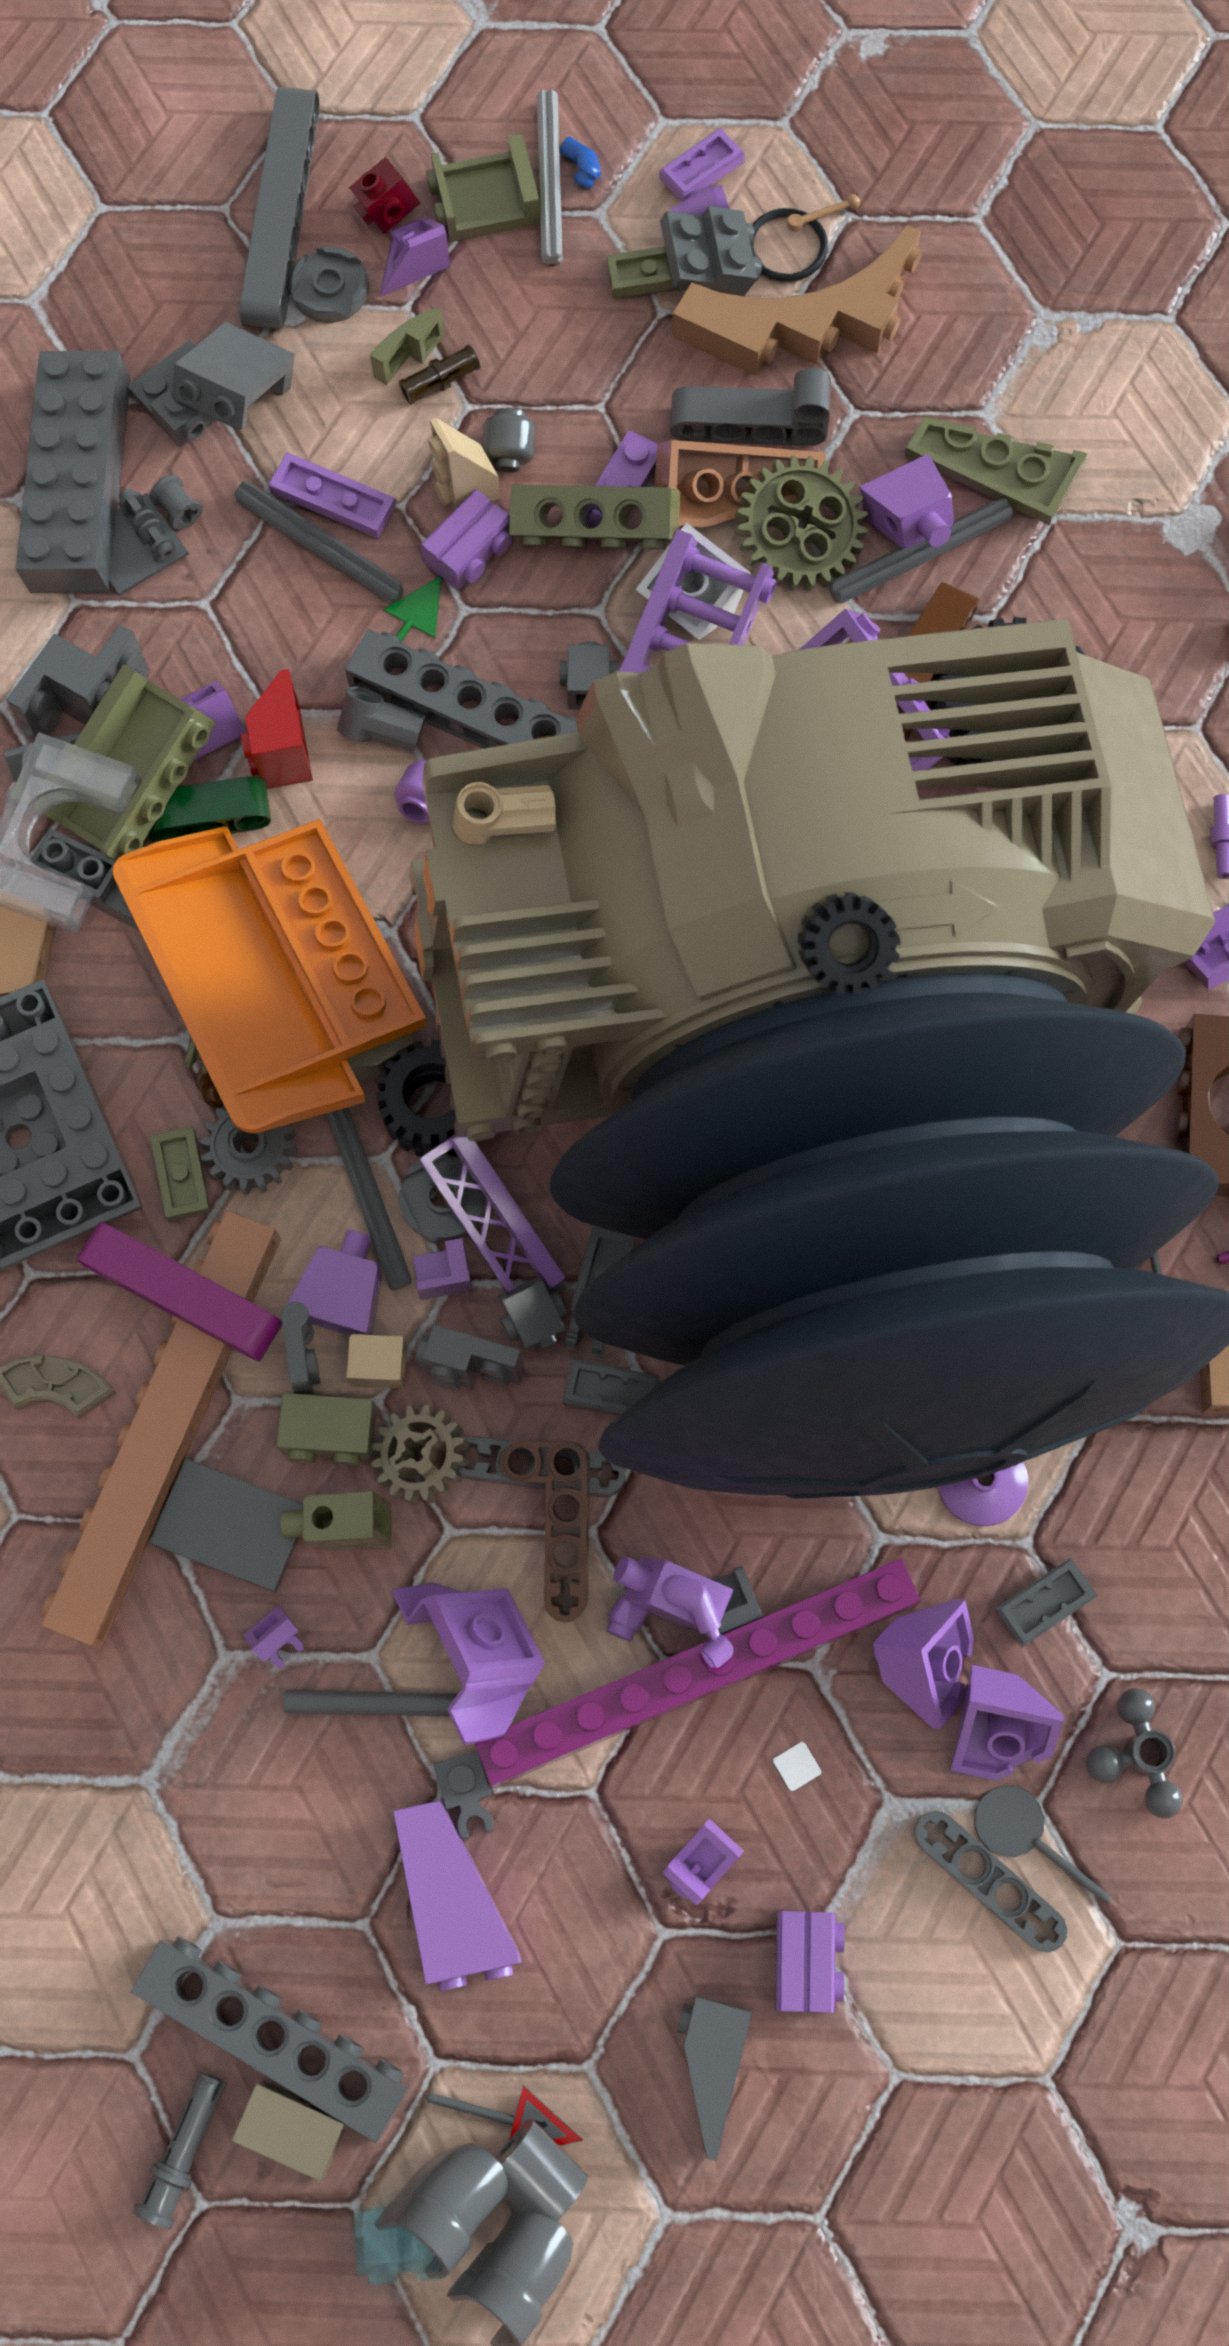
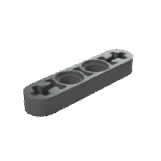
M482 1437L464 1438L469 1442L470 1447H477L478 1453L482 1457L493 1458L491 1450L500 1449L496 1458L497 1474L489 1473L491 1469L490 1463L477 1462L473 1470L467 1469V1466H458L456 1472L463 1478L546 1490V1483L516 1482L504 1474L500 1463L501 1455L504 1449L513 1441ZM470 1447L463 1451H460V1455L468 1454L470 1451ZM519 1448L514 1452L524 1453L530 1462L528 1470L524 1473L527 1474L534 1467V1456L528 1449ZM565 1448L557 1455V1458H566L571 1461L574 1466V1473L577 1472L580 1467V1457L576 1451ZM587 1451L590 1459V1471L599 1472L602 1470L603 1464L611 1465L612 1473L619 1475L618 1480H610L608 1487H601L598 1478L590 1477V1496L612 1497L618 1494L626 1481L625 1468L612 1464L600 1453Z
M933 1811L925 1813L917 1820L913 1835L919 1848L1028 1946L1036 1951L1052 1952L1064 1944L1067 1938V1925L1060 1913L952 1817L944 1812ZM942 1821L946 1825L943 1834L952 1843H956L958 1835L965 1840L963 1845L954 1850L949 1863L942 1858V1854L948 1852L949 1849L941 1842L936 1841L929 1845L925 1841L928 1831L924 1826L927 1822L934 1825ZM967 1851L977 1852L985 1863L982 1875L976 1879L964 1877L959 1870V1859ZM1005 1883L1016 1886L1021 1895L1019 1906L1010 1912L1000 1909L995 1901L997 1888ZM1031 1900L1038 1907L1030 1913L1040 1921H1047L1049 1918L1054 1921L1051 1930L1056 1936L1053 1941L1042 1939L1038 1942L1034 1938L1038 1930L1028 1920H1024L1021 1927L1015 1923L1017 1918L1026 1913Z

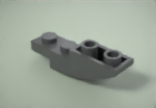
M50 828L29 860V866L87 903L139 930L113 877V866L116 860Z

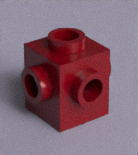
M386 157L369 171L365 172L349 187L358 199V202L353 207L367 226L374 221L383 234L421 204L403 177Z

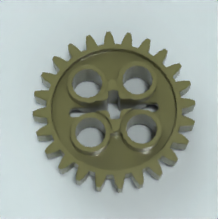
M795 455L791 456L787 468L777 459L772 466V473L763 467L758 473L759 481L753 478L750 479L746 486L750 493L743 492L738 501L744 508L737 510L735 518L745 523L737 527L735 535L747 537L739 549L740 551H753L754 554L748 562L749 566L759 562L770 565L775 573L776 586L784 578L789 579L790 590L794 591L799 582L803 581L807 591H811L815 586L817 578L823 587H827L831 581L830 574L835 578L843 576L845 573L843 566L851 568L856 562L853 554H860L864 548V544L857 539L864 538L868 533V529L858 524L865 520L868 513L856 510V507L863 500V496L851 497L849 492L855 484L854 481L842 485L839 480L843 470L839 469L833 475L828 474V461L826 460L817 469L814 468L812 456H808L803 466H799ZM781 491H792L798 497L799 503H788L782 497ZM825 506L833 510L836 520H827L822 517L819 507ZM768 508H773L775 513H770ZM798 518L805 520V529L798 527ZM766 528H778L783 533L784 540H773L767 534ZM828 533L833 534L834 539H830ZM813 543L818 546L821 556L813 557L809 555L804 548V544Z

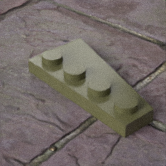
M924 416L906 447L905 457L914 461L928 454L940 474L995 500L1005 498L1012 508L1050 525L1084 465L1088 453L1073 450V454L1053 450L1054 445L1037 442L1036 446L1012 441L1013 436L997 433V436H989L976 433V428Z

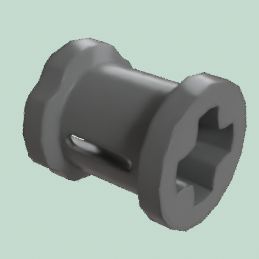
M168 475L160 479L152 487L149 497L153 504L161 506L169 515V522L174 529L183 530L196 522L202 514L203 507L198 500L190 498L182 488V480L177 475Z

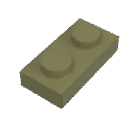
M665 246L607 255V268L613 298L674 289Z
M193 1126L151 1135V1145L167 1221L172 1222L211 1213L196 1131Z

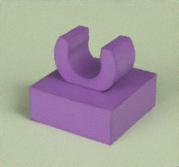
M279 1605L243 1635L251 1649L263 1662L269 1658L278 1668L285 1666V1663L278 1655L279 1648L284 1644H292L298 1652L304 1649L301 1640L296 1635L299 1632Z

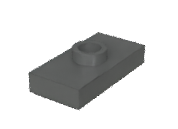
M572 1358L563 1404L620 1416L659 1384L660 1376Z
M1069 1558L994 1610L1020 1648H1022L1098 1595L1072 1558Z

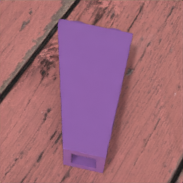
M436 1801L393 1811L426 1984L437 1982L439 1991L467 1985L465 1976L484 1971L486 1981L513 1975L512 1965L522 1962L520 1951L444 1803Z

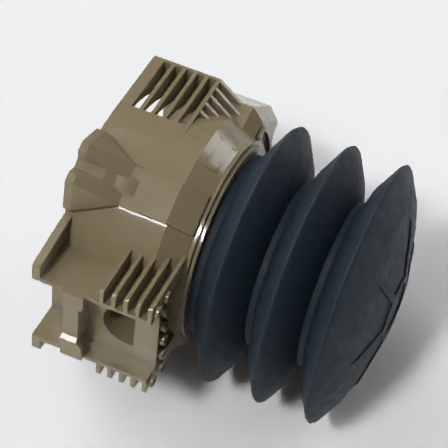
M1068 619L843 643L773 656L761 646L686 643L663 652L659 665L643 672L616 671L593 680L576 717L578 732L430 758L424 762L422 784L434 850H426L425 860L411 861L409 875L412 893L417 896L420 913L416 916L414 938L422 982L432 981L437 1008L436 1028L437 1031L441 1032L442 1036L440 1044L441 1056L446 1059L445 1078L446 1083L450 1084L451 1087L449 1101L451 1110H454L456 1115L455 1134L457 1137H467L469 1141H483L496 1135L495 1132L514 1130V1133L517 1135H526L541 1130L542 1126L608 1117L578 1139L562 1155L552 1173L549 1190L553 1200L568 1215L575 1219L646 1241L599 1275L585 1288L575 1305L573 1317L576 1325L584 1333L601 1343L662 1361L686 1365L667 1377L608 1425L603 1431L598 1444L600 1454L606 1460L616 1466L691 1489L748 1495H785L793 1499L886 1495L929 1489L1002 1471L1135 1417L1155 1400L1183 1385L1229 1346V1291L1149 1271L1134 1270V1268L1149 1259L1194 1221L1210 1205L1218 1189L1219 1178L1215 1170L1197 1156L1183 1151L1115 1137L1167 1094L1176 1083L1185 1064L1186 1050L1181 1040L1165 1026L1146 1017L1136 1015L1143 1003L1141 994L1163 970L1186 962L1194 957L1213 928L1215 918L1153 685L1146 677L1076 652ZM889 673L954 674L967 676V678L892 686ZM930 700L963 702L977 705L899 714L896 701ZM936 728L986 733L906 743L902 729ZM961 757L994 760V762L912 771L909 758ZM475 782L487 783L495 789L550 785L554 793L556 825L554 831L499 835L493 836L486 843L473 845L461 841L455 835L452 828V817L461 789ZM916 786H983L1006 790L919 800ZM472 808L466 810L475 819L488 817L480 809ZM845 892H854L857 896L862 897L864 895L871 898L886 911L897 926L895 931L900 935L901 945H896V951L900 954L898 963H891L889 969L893 973L888 979L883 976L876 981L879 987L872 991L865 987L861 989L862 994L852 995L850 991H844V995L834 993L831 988H825L817 982L800 958L799 951H801V945L797 941L798 933H803L804 930L801 922L805 915L810 918L814 913V910L811 908L817 902L823 905L828 902L826 896L832 894L842 897L845 896ZM845 924L836 929L829 941V951L832 958L841 963H852L859 960L868 948L869 940L866 930L857 924Z

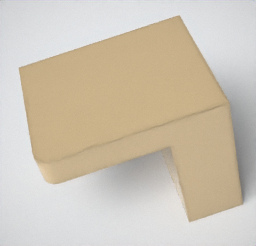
M352 1334L349 1337L346 1376L350 1385L353 1387L404 1389L407 1344L404 1337Z

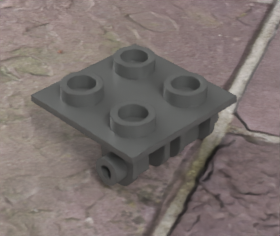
M126 489L119 495L120 509L116 511L109 581L119 596L189 554L156 505L150 500L148 494L141 495L132 489Z

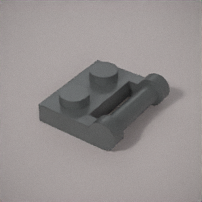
M300 1302L287 1304L282 1310L281 1316L289 1378L294 1394L314 1395L313 1385L321 1384L315 1349H308L307 1347L314 1338V1329L309 1322L310 1316L307 1308Z

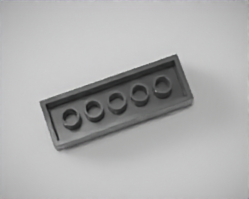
M118 350L39 351L16 560V571L30 593H110L109 577L129 401L127 386L130 385L131 380Z

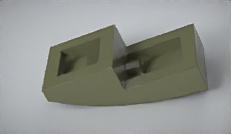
M437 308L425 311L411 318L390 333L370 354L374 378L388 385L409 356L423 363L445 335L442 311Z

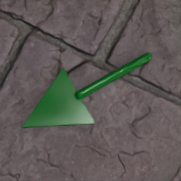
M441 576L383 609V611L405 622L396 635L401 641H403L412 626L435 638Z

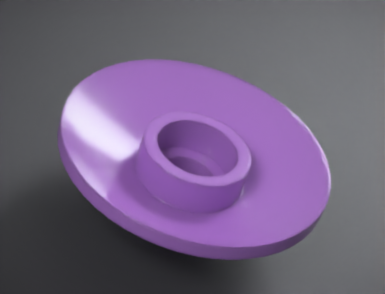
M1022 1462L1002 1471L992 1473L993 1482L989 1486H982L978 1483L977 1478L939 1486L940 1497L947 1509L955 1517L968 1524L992 1526L1002 1523L1018 1511L1026 1497L1028 1476L1024 1463Z

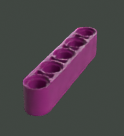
M99 1221L76 1258L80 1264L255 1361L261 1362L282 1327V1321L265 1309L104 1222Z

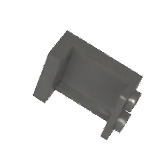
M224 322L174 364L172 398L224 424L241 430L246 426L249 406L262 394L270 389L283 395L291 388L295 354Z

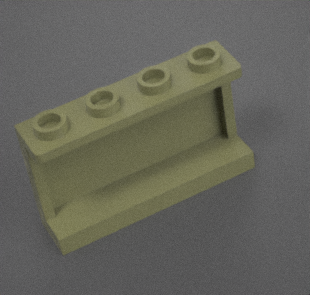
M123 664L35 809L62 824L115 860L126 853L140 849L152 826L164 813L165 806L178 784L185 779L188 768L197 753L207 743L210 732L216 722L198 709L186 704Z

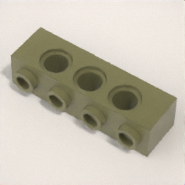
M511 484L509 535L522 538V545L547 546V539H562L561 546L586 547L587 539L601 540V547L626 548L627 540L641 541V548L666 549V541L672 542L676 530L679 529L680 491L671 487ZM559 505L562 510V520L556 527L552 528L548 523V513L551 508ZM599 506L602 511V521L597 527L591 529L587 523L588 512L593 507ZM639 507L643 515L642 522L637 528L631 530L627 525V514L631 509Z

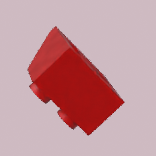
M289 669L280 670L246 714L248 732L241 733L242 747L245 758H248L251 775H259L260 778L264 779L267 789L313 781L301 710Z

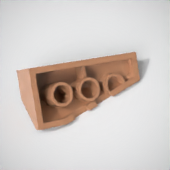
M669 440L657 444L655 487H671L680 491L679 526H684L687 522L692 527L705 528L736 519L735 514L737 510L744 508L738 501L743 492L750 493L746 486L751 478L759 481L758 473L761 468L765 467L772 473V466L777 459L787 468L791 456L795 455L799 466H803L808 456H812L814 468L819 469L826 459V452ZM781 491L782 497L788 503L798 501V497L792 491Z

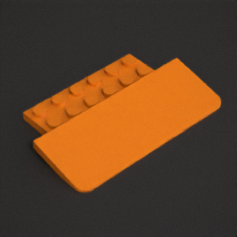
M321 819L242 849H238L227 826L150 844L122 855L114 863V880L231 1121L240 1130L248 1133H260L364 1103V1092L347 1058L426 1027V1017Z

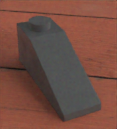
M695 1995L693 2005L686 2003L683 2005L677 2032L685 2034L684 2048L706 2157L716 2161L752 2012Z

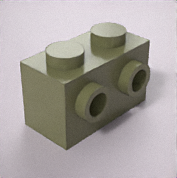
M282 1393L277 1448L282 1454H287L288 1461L315 1463L316 1456L333 1458V1464L340 1466H360V1460H372L373 1449L371 1446L374 1443L377 1407L372 1399Z

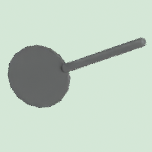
M1002 1786L990 1790L981 1798L975 1811V1828L979 1839L988 1850L1000 1856L1017 1857L1028 1853L1035 1847L1104 1903L1111 1901V1896L1040 1840L1044 1832V1815L1040 1804L1031 1793L1015 1786Z

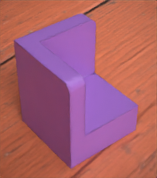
M462 1238L445 1241L446 1250L414 1257L413 1261L417 1278L416 1286L421 1300L473 1291Z

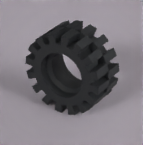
M845 892V896L839 897L837 894L826 896L828 902L823 905L817 902L811 907L814 910L811 917L809 918L805 915L801 922L804 930L803 933H798L797 941L801 945V951H799L800 958L817 982L825 988H831L834 993L844 995V991H850L852 995L862 994L861 989L865 987L872 991L879 987V984L876 982L879 978L883 976L888 979L893 973L889 969L891 963H898L900 954L896 951V945H901L900 935L895 931L897 926L879 904L864 895L860 897L854 892ZM845 924L862 926L866 930L869 940L865 954L859 960L852 963L836 961L832 958L829 951V941L836 929Z

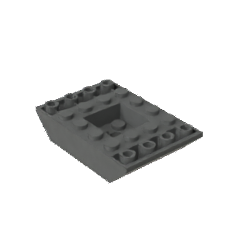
M44 979L0 997V1271L94 1230L99 1221L108 1224L143 1208L133 1176L71 1032ZM19 1129L30 1130L31 1140L27 1146L21 1149L10 1147V1137L15 1131Z

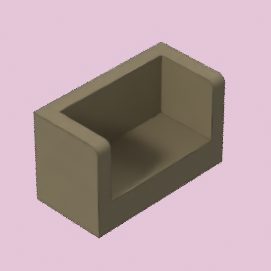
M262 2081L256 2084L232 2141L321 2181L329 2170L347 2125L307 2100Z

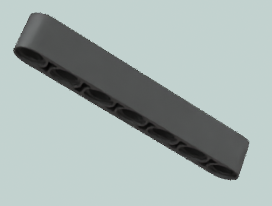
M278 87L276 90L241 295L240 318L242 326L283 329L285 325L290 296L291 270L295 266L319 120L320 104L317 90Z

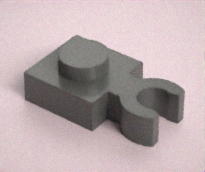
M476 1750L435 1763L434 1768L446 1810L460 1806L461 1815L459 1816L457 1827L463 1839L470 1838L467 1824L475 1816L483 1819L487 1832L493 1831V1818L487 1810L481 1808L479 1801L491 1797L492 1794L478 1751Z

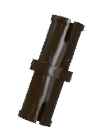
M468 344L461 350L441 360L434 358L429 361L428 367L405 379L399 380V386L406 401L412 405L415 401L438 389L442 391L449 389L451 383L480 369V362L474 349Z

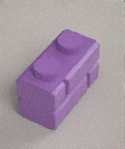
M474 490L420 545L424 564L438 576H442L443 580L456 590H460L467 581L469 583L476 582L485 570V563L494 554L502 555L511 545L513 536L509 535L510 515L498 505L493 504L479 490Z
M777 1911L775 2009L777 2011L835 2013V2002L844 2001V1973L835 1972V1952H844L845 1930L844 1923H836V1913Z

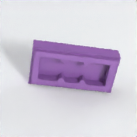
M719 128L660 169V180L683 202L708 185H713L743 164L745 153Z

